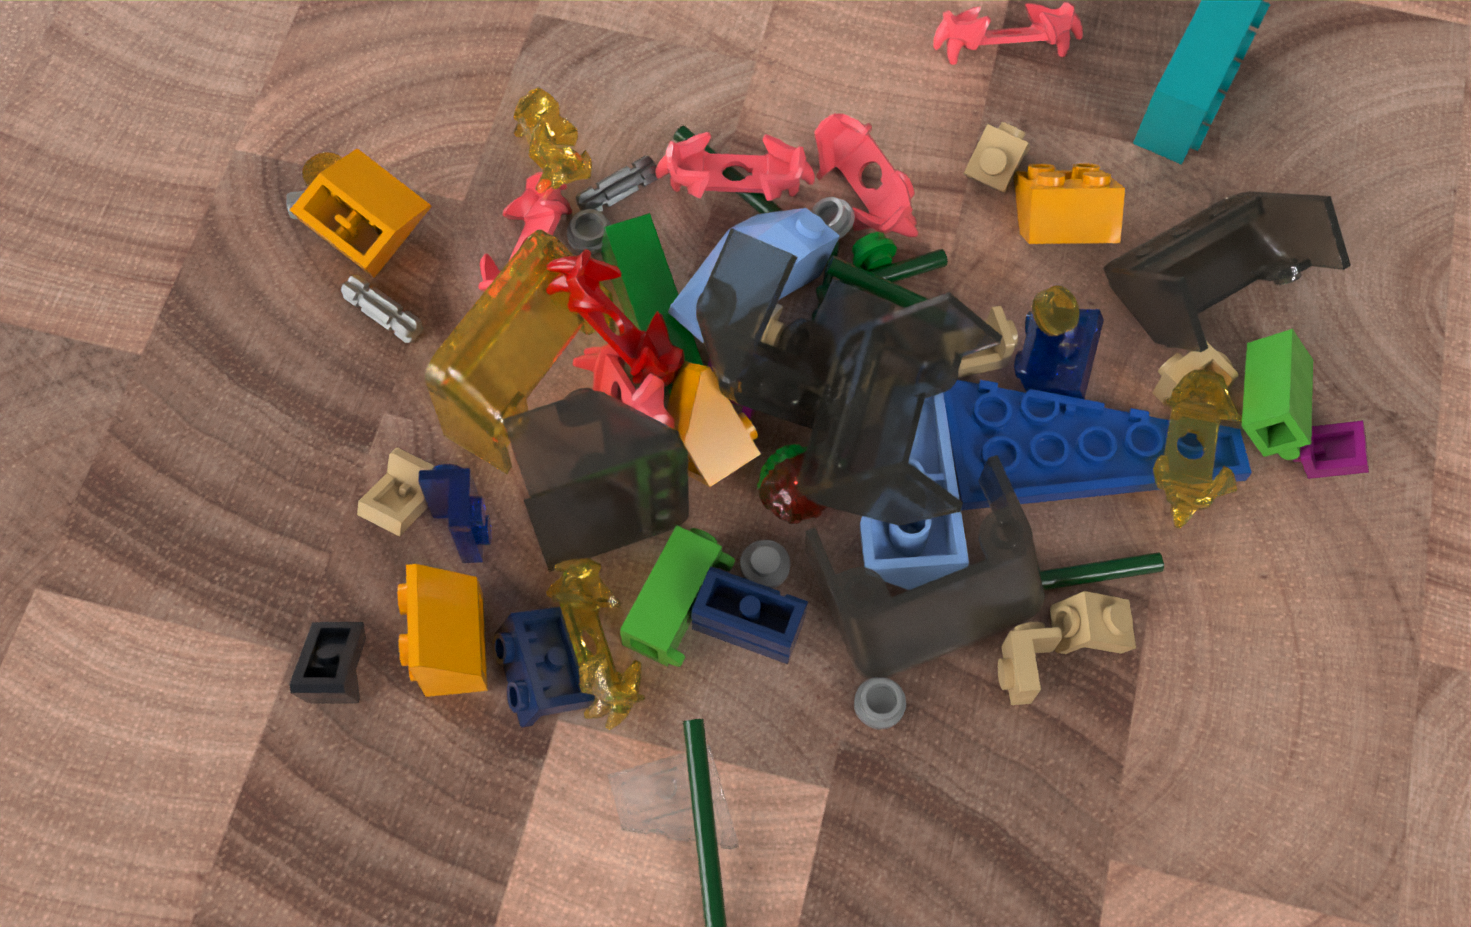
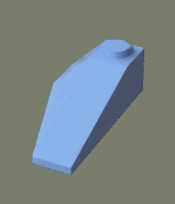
M807 208L757 214L728 229L671 304L668 313L703 343L820 277L840 236L827 226L819 216L813 214Z
M942 385L893 388L859 527L865 574L909 591L962 588L969 565Z

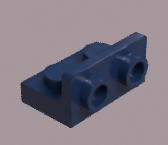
M567 606L511 613L495 632L493 639L494 655L497 662L503 665L508 682L507 701L510 709L517 713L521 728L532 726L544 715L589 708L596 700Z

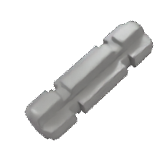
M352 275L347 282L343 283L341 292L345 300L355 307L361 306L363 313L387 330H394V335L405 343L414 342L417 336L422 333V322L410 311L403 312V306L376 287L370 288V283L359 275Z

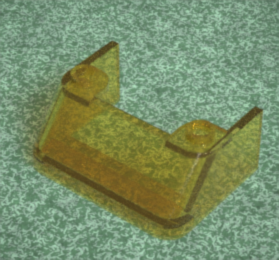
M542 229L536 230L527 238L435 352L425 373V383L444 436L506 474L513 467L507 447L511 441L513 443L518 442L524 436L530 424V417L527 416V398L579 331L586 335H591L595 332L578 312H570L567 308L570 293L559 292L553 295L546 293L550 282L560 274L559 272L548 271L547 264L561 257L575 255L558 238ZM599 282L600 289L613 302L612 293ZM602 313L608 327L615 333V321L609 315Z

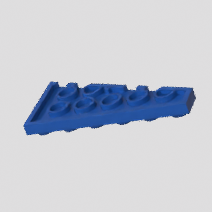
M939 371L936 374L935 383L936 385H942L961 511L1246 481L1252 474L1242 434L1238 428L1181 418L1177 422L1149 416V411L1131 408L1129 412L1104 408L1105 403L1033 389L1025 393L999 388L996 382L980 379L978 384L954 379V374Z

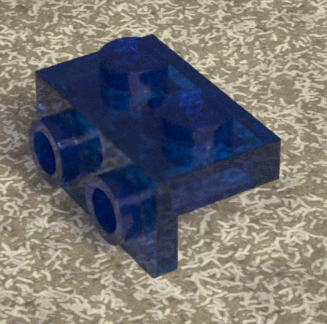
M1037 294L1033 311H1029L1026 315V338L1023 349L1016 353L1014 361L1015 376L1020 379L1026 392L1033 389L1085 399L1104 322L1100 309L1054 308L1048 294Z
M441 464L433 467L432 470L419 471L418 483L432 517L436 519L448 518V528L462 563H483V545H491L490 515H485L484 497L478 494L470 468H462L454 464Z

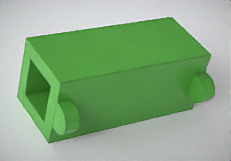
M1292 328L1247 343L1242 428L1263 457L1278 453L1285 460L1297 459L1300 455V447L1311 444L1313 358Z
M676 525L620 628L623 646L667 667L669 664L681 667L685 655L678 651L677 648L692 621L693 606L708 569L711 566L731 571L735 563L733 557L722 552V546L717 544V540L712 535L698 528H691L689 531Z

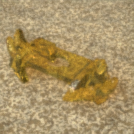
M540 87L520 97L513 114V118L518 122L513 134L517 138L525 135L529 144L528 156L543 170L536 185V191L543 193L551 187L558 189L563 184L591 178V157L586 150L579 155L568 147L575 146L578 139V129L568 120L560 117L559 103L556 99Z
M1193 370L1189 372L1173 389L1171 397H1165L1163 401L1165 406L1171 408L1164 455H1160L1156 459L1153 473L1157 488L1164 490L1166 500L1171 504L1170 513L1176 528H1182L1186 525L1196 511L1209 508L1215 498L1237 491L1235 475L1228 467L1224 466L1214 481L1212 480L1220 422L1223 420L1242 423V415L1237 413L1224 376L1211 370ZM1188 432L1197 434L1196 439L1203 446V456L1195 460L1185 458L1177 448L1178 439L1186 436Z
M590 558L565 560L555 566L556 571L563 573L561 578L552 583L547 589L546 595L552 598L553 602L560 604L579 665V687L582 693L596 696L594 703L584 712V717L586 719H599L609 714L605 728L611 730L628 717L634 704L645 700V695L639 694L642 663L634 660L623 674L616 671L599 618L600 608L621 607L622 603L602 581L599 575L602 565ZM582 631H586L594 640L597 650L595 656L585 645Z

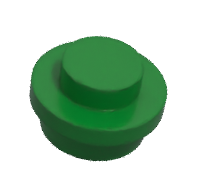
M870 233L860 238L853 245L851 250L854 255L852 263L866 271L892 263V258L897 252V247L892 239L886 238L884 233Z

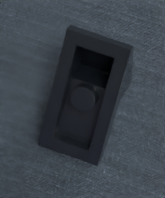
M312 622L289 683L290 693L307 703L313 704L359 703L360 694L356 669L366 640L364 622Z

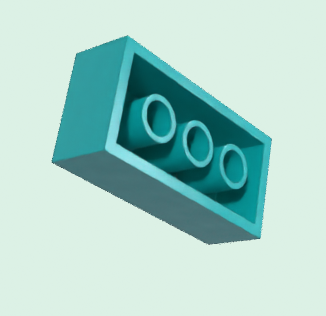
M1201 0L1154 91L1133 144L1181 165L1189 149L1199 151L1210 126L1203 124V122L1209 125L1212 124L1226 94L1219 92V89L1228 92L1241 66V63L1235 61L1234 58L1244 59L1257 33L1249 28L1252 26L1259 29L1271 3L1264 0Z

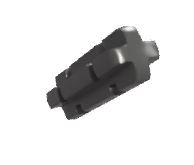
M643 156L632 163L633 168L630 169L628 166H625L597 182V188L593 189L590 186L577 193L576 203L581 211L593 209L601 212L603 211L602 205L606 204L607 207H610L638 191V185L641 184L645 187L658 179L656 177V164L649 156Z

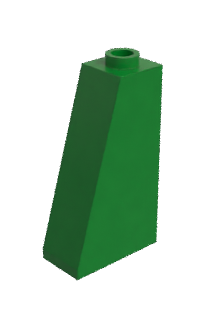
M648 213L605 226L601 255L604 262L617 266L622 273L621 277L611 279L625 316L639 330L646 331L652 318L658 311L663 315L672 344L683 349L684 362L703 365L693 334L668 313L671 304L679 294L651 214ZM674 380L664 388V396L671 394Z

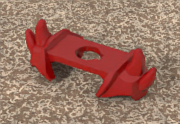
M587 249L580 255L561 257L547 264L548 271L559 272L560 274L550 282L546 293L548 295L559 292L570 293L567 308L570 312H578L631 367L630 374L634 376L632 378L634 384H642L650 373L661 377L664 382V388L672 383L677 376L678 369L684 364L683 349L672 344L663 315L657 311L647 330L641 331L600 289L599 282L621 277L622 273L617 266L592 258L591 251ZM602 313L609 315L616 322L619 328V335L611 331Z

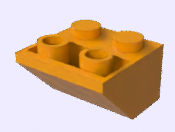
M356 148L320 172L291 207L290 211L303 224L375 278L432 206Z
M1077 163L1072 165V170L1055 171V166L1051 164H1030L1027 171H1016L1014 175V188L1019 233L1028 244L1121 243L1125 187L1114 180L1111 174L1100 170V165Z
M685 361L678 369L677 376L674 379L667 411L675 421L674 437L669 448L685 475L711 487L760 455L753 440L758 438V434L749 418L743 412L737 414L728 398L733 395V391L724 375L718 369L712 372L710 367Z
M420 564L406 565V583L398 584L397 595L399 612L401 615H407L408 634L399 635V656L401 665L408 666L410 680L417 681L425 697L488 691L484 597L478 578Z

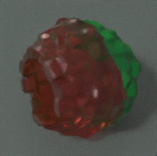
M791 444L777 449L776 453L767 458V461L762 466L760 479L757 483L759 498L764 507L772 511L780 520H784L789 524H799L802 520L810 518L817 519L822 515V511L828 507V490L831 491L833 489L831 461L812 446L802 447L800 444Z

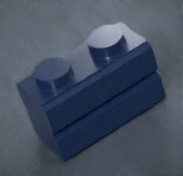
M710 566L693 606L692 630L788 664L805 620L808 601L789 594L781 596L778 590Z

